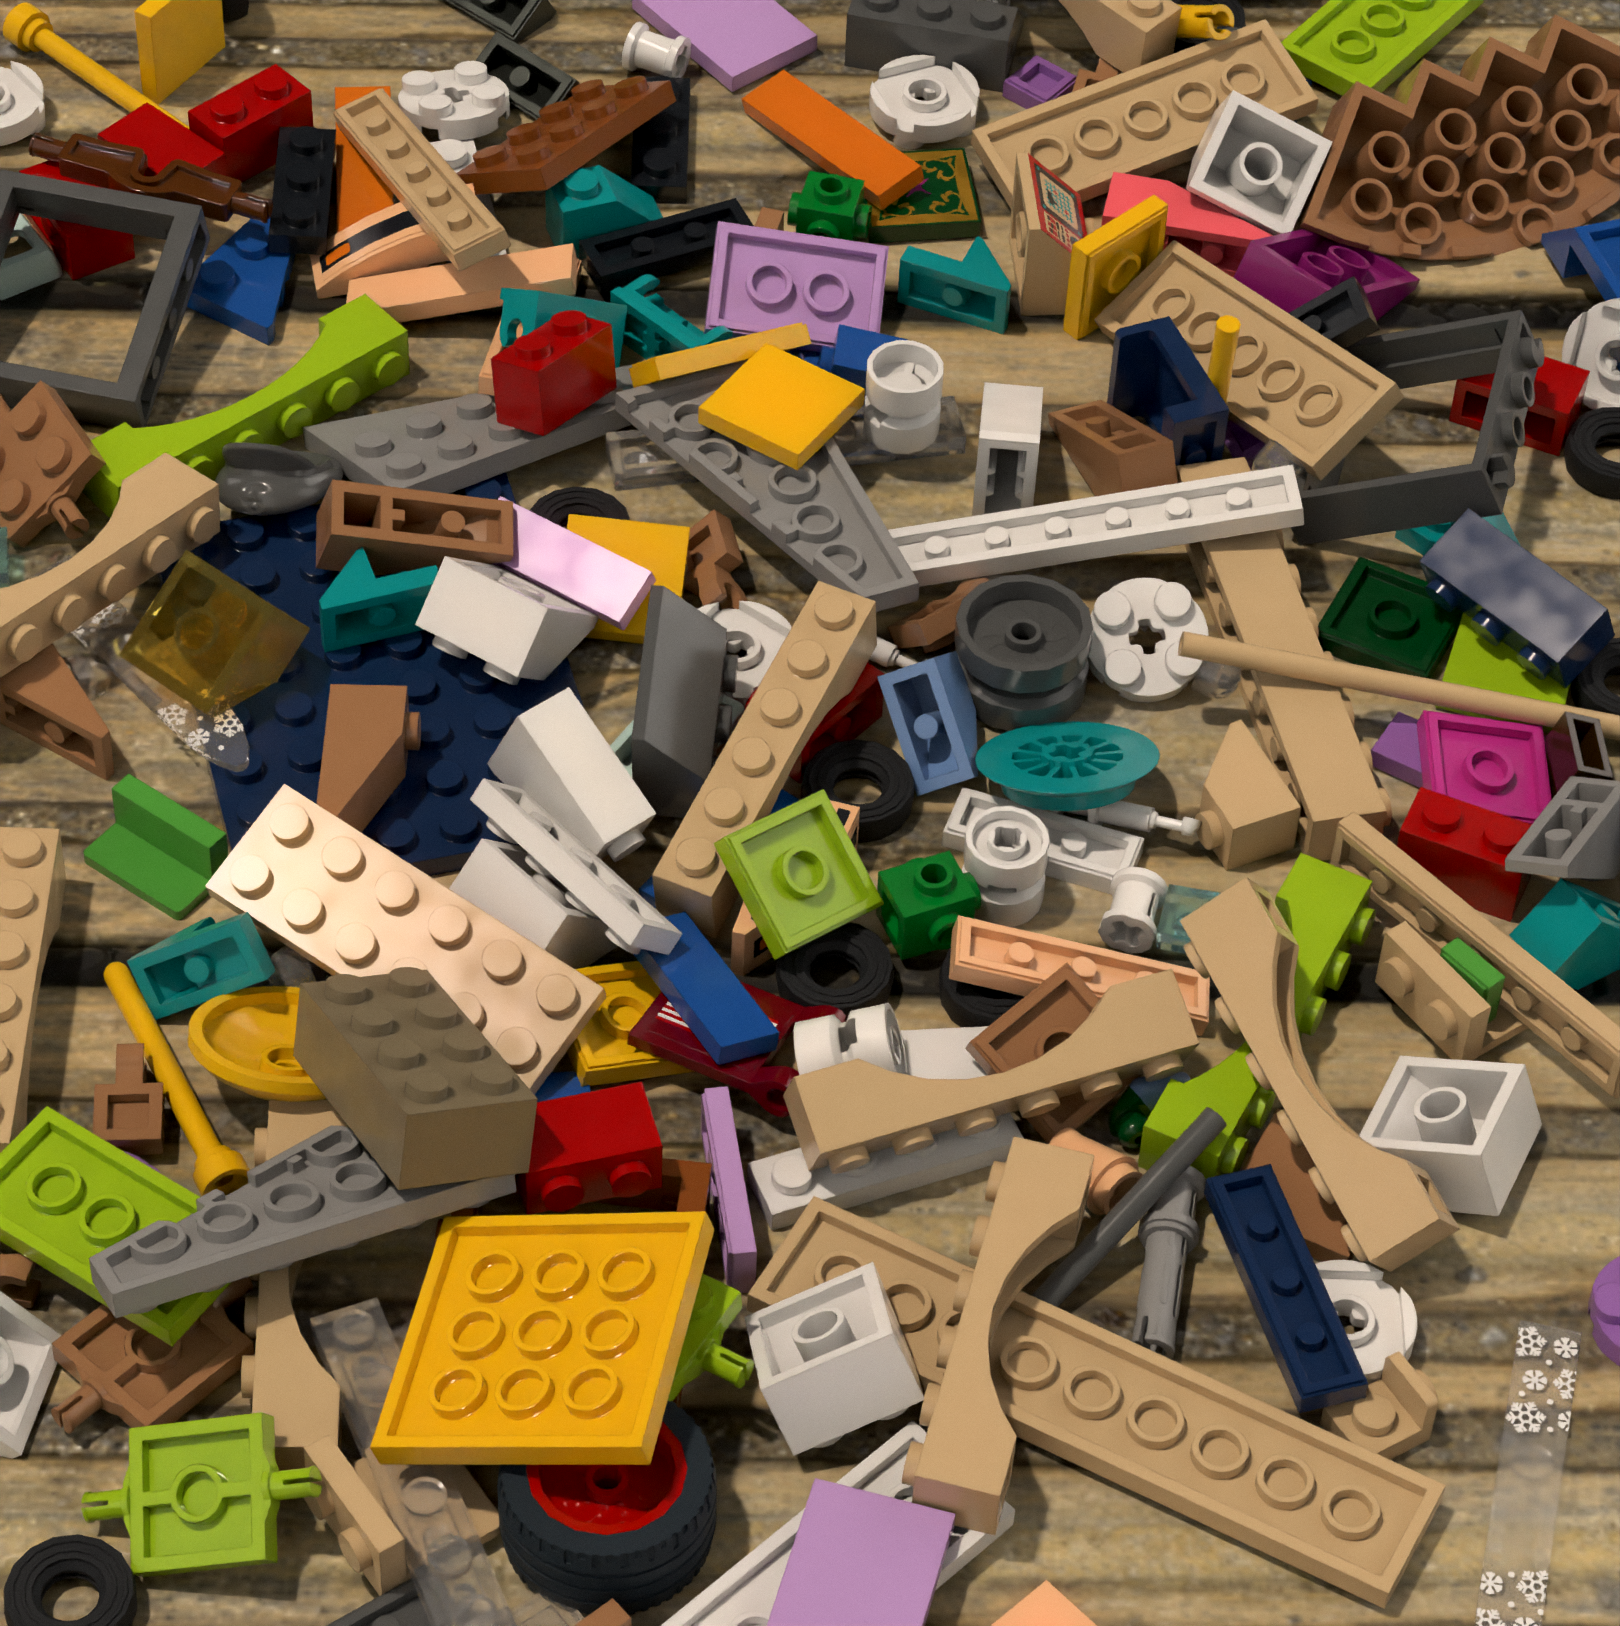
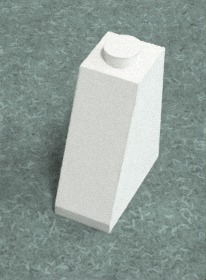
M984 382L972 516L1033 506L1040 444L1043 387Z
M570 687L517 716L487 763L492 772L504 784L521 788L600 859L609 855L614 862H617L638 849L646 841L642 832L657 814Z

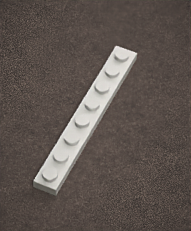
M1293 465L908 526L888 531L919 581V587L1301 526L1304 525V515Z

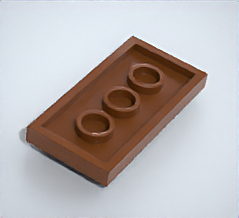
M634 76L624 79L615 85L604 86L601 79L578 84L571 89L572 96L567 100L552 103L540 109V118L534 122L522 124L507 131V140L501 144L489 146L474 153L472 156L474 162L457 172V174L465 184L473 183L475 195L548 190L676 102L670 80L647 82L645 76Z

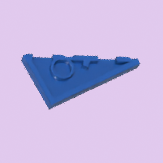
M250 219L201 264L187 307L269 346L275 338V320L279 306H283L286 295L285 282L290 279L296 254L269 252L270 219H267L268 222L265 224L261 221Z

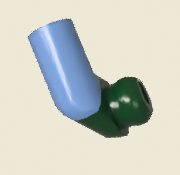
M1178 1072L1167 1078L1147 1082L1145 1076L1134 1079L1109 1112L1108 1125L1111 1135L1118 1137L1120 1143L1127 1148L1140 1147L1143 1126L1168 1082L1172 1078L1185 1083L1191 1080L1187 1073Z

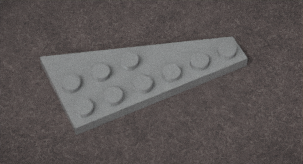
M747 360L615 392V410L819 581L876 601V612L918 601L919 581L832 437L797 471L698 423V407Z
M632 365L615 368L616 389L546 436L497 423L495 397L493 395L473 393L443 401L303 427L305 448L312 453H319L336 459L341 464L343 475L353 482L449 494L632 425L615 410V392L633 388L629 368Z
M331 1125L247 1171L248 1184L225 1196L224 1192L216 1188L196 1199L197 1212L181 1221L174 1223L158 1220L90 1257L92 1282L115 1318L131 1313H145L155 1309L160 1304L188 1295L218 1290L229 1282L264 1271L281 1270L296 1261L331 1250L351 1248L362 1240L397 1229L414 1228L426 1220L460 1209L483 1206L492 1199L516 1192L515 1174L398 1190L350 1128Z

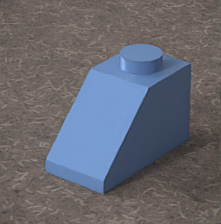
M956 651L877 677L905 761L908 763L913 776L917 796L978 776V768L975 763L977 754L976 708Z

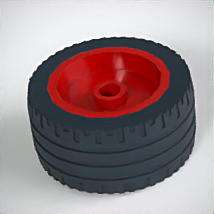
M667 1401L650 1465H500L497 1483L499 1528L509 1562L512 1564L515 1573L519 1575L520 1580L526 1583L532 1592L535 1591L541 1599L548 1600L554 1606L558 1605L563 1610H571L573 1613H583L588 1616L613 1598L628 1615L635 1614L638 1611H647L650 1607H657L663 1601H668L673 1598V1595L683 1591V1588L692 1582L693 1577L698 1575L700 1568L706 1562L716 1527V1470L710 1446L705 1435L702 1434L701 1428L695 1424V1420L691 1416L689 1417L683 1408L677 1407L673 1401Z

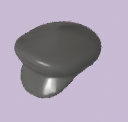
M234 442L222 447V456L226 463L219 471L215 482L219 484V502L227 508L248 515L268 516L297 511L315 504L325 497L332 479L342 480L343 471L341 464L336 459L327 455L292 451L271 444Z

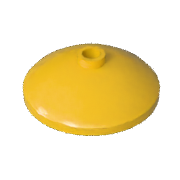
M261 986L244 988L226 995H218L203 1003L192 1014L188 1027V1047L195 1059L216 1079L251 1096L268 1101L307 1102L327 1099L293 1056L300 987Z

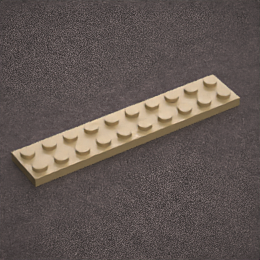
M813 1196L747 1294V1310L752 1313L873 1262L914 1360L923 1393L926 1392L929 1382L941 1385L945 1369L936 1367L941 1337L946 1325L956 1328L959 1325L962 1312L953 1311V1302L962 1269L973 1272L975 1269ZM1021 1290L1002 1315L989 1345L990 1375L1001 1409L1017 1437L1385 1609L1442 1501L1446 1485Z

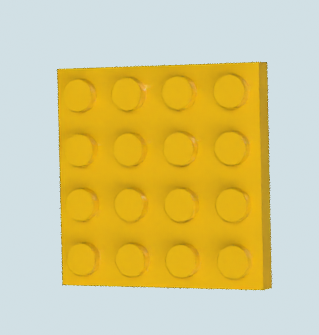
M707 1212L444 1217L370 1445V1449L379 1464L650 1465L714 1233V1227Z

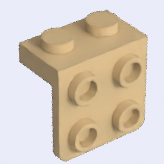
M1406 921L1385 932L1375 982L1451 1059L1472 1061L1528 1029L1526 1025L1500 1004L1496 1018L1488 1023L1491 1006Z
M329 1434L304 1447L305 1468L317 1466L322 1477V1481L312 1482L322 1486L320 1496L315 1498L304 1497L307 1505L319 1520H326L338 1537L340 1548L349 1565L355 1572L364 1573L379 1596L429 1568L433 1572L500 1534L498 1510L464 1465H380L373 1452L350 1464Z

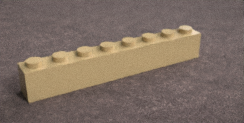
M1245 457L1176 466L1178 483L1251 471ZM1282 529L1184 544L1220 638L1334 660L1330 651L1323 652L1318 640L1319 628L1314 609L1312 607L1306 608L1302 600L1299 571L1295 564H1288L1284 555ZM1231 666L1263 752L1301 806L1296 834L1301 852L1321 861L1331 860L1338 822L1353 811L1383 834L1384 826L1391 823V802L1386 789L1378 788L1372 775V754L1367 742H1359L1354 730L1353 706L1349 697L1341 696L1337 686Z

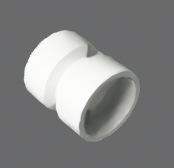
M896 340L882 344L873 350L867 359L863 431L868 440L879 449L891 453L910 454L924 450L933 444L937 438L940 424L943 361L932 348L916 341Z
M1013 806L992 807L981 811L968 825L965 833L962 872H970L979 887L981 908L975 910V919L1016 927L1029 922L1040 910L1043 902L1045 869L1047 867L1050 841L1048 829L1040 818L1025 809Z
M889 1003L852 1010L848 1015L847 1021L843 1023L834 1014L795 1022L793 1029L794 1049L799 1075L858 1058L892 1072L907 1074L906 1055L901 1031L893 1008Z

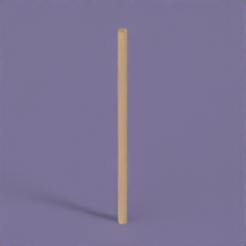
M1185 631L1182 632L1179 641L1178 656L1540 726L1553 728L1565 711L1600 719L1604 738L1620 741V715Z

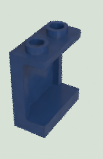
M1170 316L1118 329L1114 337L1107 403L1130 417H1143L1151 429L1172 440L1176 466L1222 460L1229 408Z

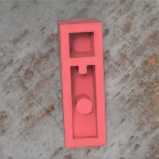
M1113 172L1101 226L1105 225L1150 196L1156 195L1168 204L1163 250L1175 240L1231 277H1234L1251 240L1273 236L1168 180Z

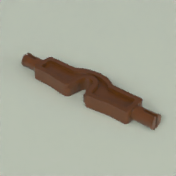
M35 132L34 137L32 136L29 143V155L59 163L60 174L69 178L107 189L200 205L205 217L221 222H227L233 214H237L265 224L272 214L273 201L242 192L240 180L211 172L180 159L171 161L155 176H144L148 168V159L143 149L139 147L107 142L78 133L73 134L67 142Z

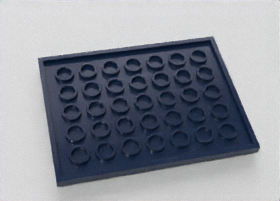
M506 473L449 493L496 500L501 496L516 504ZM321 504L308 506L285 514L253 515L220 521L219 533L214 535L208 542L199 545L172 563L166 570L158 573L198 731L205 732L201 738L206 734H209L211 738L203 739V741H210V743L206 746H203L202 743L223 829L227 833L229 852H232L284 784L317 804L330 684L407 686L409 712H420L421 716L420 749L408 750L405 778L362 831L364 835L428 876L462 870L481 839L513 844L500 838L486 826L489 817L470 798L483 778L503 783L492 772L487 763L517 716L570 687L583 706L568 658L566 657L544 681L520 678L518 684L513 685L484 672L483 668L486 661L471 653H468L467 658L463 659L436 648L432 645L435 635L426 630L325 652L321 641L319 600L341 571L316 568V518ZM393 574L375 575V577L380 578ZM211 695L215 698L212 702L216 700L220 702L219 705L212 703V705L217 706L214 710H210V705H208L207 711L201 710L206 704L201 707L198 705L199 701L207 702L201 700L204 696H209L208 700L210 701ZM230 713L235 717L232 721L238 722L237 727H242L244 730L243 734L241 730L240 734H238V729L232 730V733L237 734V736H234L231 740L224 737L225 734L229 733V730L225 729L222 736L221 732L220 735L214 734L217 727L221 729L225 727L224 724L216 726L215 720L224 718V722L227 723L230 719L225 718V716H228L227 714ZM199 720H204L202 724L198 723ZM233 723L228 724V728L234 727ZM219 748H224V752H219Z

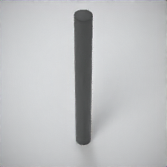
M1206 1107L1040 1285L1032 1296L1059 1307L1227 1126L1224 1119L1213 1109Z

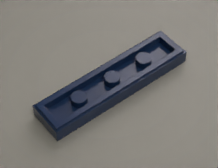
M1271 1164L1206 1178L1204 1194L1298 1412L1303 1413L1366 1398L1367 1379Z

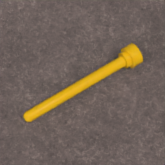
M20 3L8 13L3 24V36L22 51L44 52L130 113L148 102L189 129V126L56 35L48 15L31 3Z
M110 963L104 970V980L136 1042L144 1043V1057L157 1082H163L165 1097L197 1157L194 1164L193 1181L200 1195L203 1196L217 1188L224 1192L226 1196L248 1184L247 1171L250 1169L241 1153L231 1150L228 1146L221 1145L130 970L124 963Z

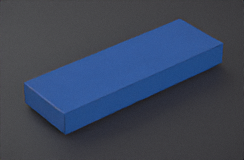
M682 912L665 916L669 922L683 933L671 953L666 955L641 949L639 954H634V956L716 1064L721 1065L775 1051L780 1032L687 913Z

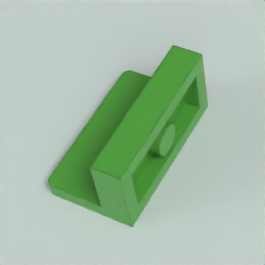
M127 774L111 788L115 823L84 850V861L88 866L171 918L182 920L209 895L205 885L229 855L227 833L131 774Z

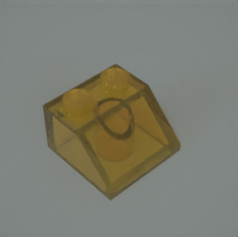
M186 549L119 653V656L208 716L214 718L277 682L311 628Z

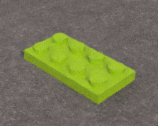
M1329 0L1281 43L1304 77L1342 96L1356 81L1382 93L1476 10L1484 0Z
M48 1106L0 1153V1241L107 1306L106 1302L92 1282L89 1258L158 1220L177 1223L197 1212L196 1199L200 1198L198 1195ZM231 1282L215 1291L198 1292L160 1304L151 1311L140 1314L131 1313L123 1317L170 1346H173Z

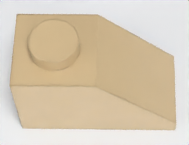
M1242 719L1230 723L1203 785L1200 812L1195 816V819L1201 821L1197 831L1200 842L1207 850L1212 849L1226 871L1294 849L1301 806Z

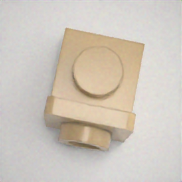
M1398 1351L1385 1358L1381 1379L1368 1385L1366 1398L1324 1407L1320 1424L1326 1431L1392 1460L1430 1440L1439 1404L1438 1397L1429 1377L1419 1369L1414 1370L1406 1358Z

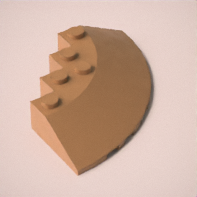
M1555 14L1528 41L1524 53L1489 37L1464 62L1460 75L1423 59L1399 83L1394 98L1356 81L1335 103L1330 112L1322 137L1332 141V145L1306 199L1299 227L1338 243L1382 255L1418 260H1471L1493 257L1524 246L1529 248L1541 244L1542 233L1584 225L1608 210L1620 199V46Z

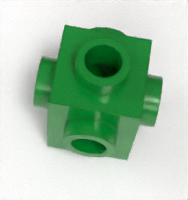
M809 171L802 193H792L787 224L795 226L796 233L857 242L859 238L866 239L871 223L872 205L863 204L865 180Z
M950 850L926 858H915L905 864L878 872L877 891L884 905L876 909V915L901 960L937 949L951 948L952 929L958 915L975 919V910L981 908V895L975 878L970 872H962Z

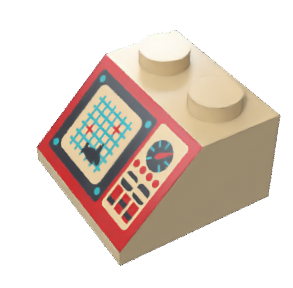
M1016 153L1009 244L1021 316L1065 315L1072 244L1095 231L1093 218H1084L1080 194L1029 153Z

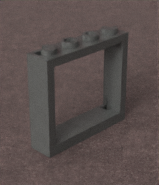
M1 169L0 266L19 213L166 240L117 383L0 361V393L4 397L5 402L10 408H14L41 380L57 391L78 421L116 427L126 422L132 428L146 427L210 240L202 206Z
M1517 310L1365 337L1346 348V351L1396 382L1399 389L1495 373L1471 464L1338 485L1345 457L1321 481L1290 461L1289 465L1294 467L1304 515V525L1291 527L1299 545L1455 522L1468 508L1480 517L1501 515L1508 488L1513 487L1515 483L1514 463L1518 447H1522L1525 442L1524 422L1528 407L1533 406L1535 400L1534 381L1537 369L1544 363L1541 338L1534 339L1523 311Z

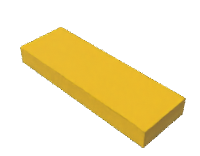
M802 322L656 356L632 364L629 372L633 388L748 360L765 343L785 352L812 344L807 324H802Z

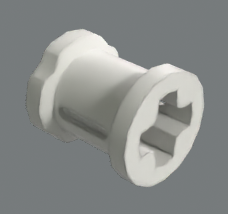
M636 22L629 31L624 43L621 60L622 67L629 71L643 68L663 76L682 78L691 55V40L682 35L676 39H671L649 31V26L645 23Z
M1125 867L1117 871L1112 877L1110 893L1113 900L1110 910L1103 914L1098 933L1101 939L1113 949L1131 954L1142 953L1152 947L1157 932L1154 924L1156 911L1162 908L1166 902L1168 886L1163 878L1151 870L1140 867Z

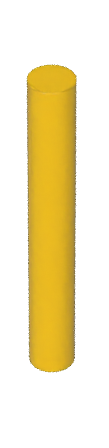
M1230 315L1221 316L1216 322L1207 373L1225 403L1227 402L1241 326L1240 321Z

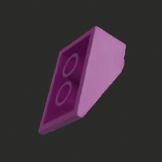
M1306 229L1251 240L1233 277L1289 313L1354 276L1364 288L1376 321L1413 292L1420 281L1419 278L1381 254L1341 244Z

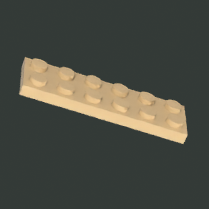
M1264 19L1232 31L1230 36L1224 40H1208L973 129L971 145L1011 209L1016 153H1029L1080 194L1082 203L1107 193L1113 172L1149 177L1191 161L1214 111L1233 90L1292 121L1315 113L1318 97L1267 20Z
M1175 240L1094 319L1102 333L1114 341L1115 332L1120 328L1170 316L1207 374L1218 318L1225 315L1236 317L1240 321L1241 326L1226 402L1229 408L1228 419L1320 481L1404 398L1396 382Z
M286 784L280 788L205 885L211 897L237 914L249 912L254 925L331 975L351 974L363 977L390 974L393 969L399 967H414L428 970L534 1095L607 997L604 988Z

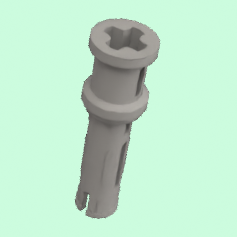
M1191 1166L1183 1172L1148 1210V1213L1140 1219L1138 1236L1146 1252L1141 1273L1136 1321L1131 1341L1160 1354L1162 1347V1355L1171 1360L1174 1358L1175 1333L1180 1310L1187 1254L1194 1249L1199 1240L1200 1228L1197 1222L1194 1221L1196 1205L1205 1195L1206 1179L1201 1172Z

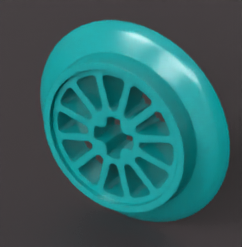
M1067 721L1030 725L1002 733L981 746L976 754L975 763L978 770L984 776L1001 785V790L1007 798L1020 805L1049 811H1080L1107 806L1128 796L1133 791L1136 781L1147 775L1158 764L1160 753L1157 746L1149 738L1133 730L1103 723Z

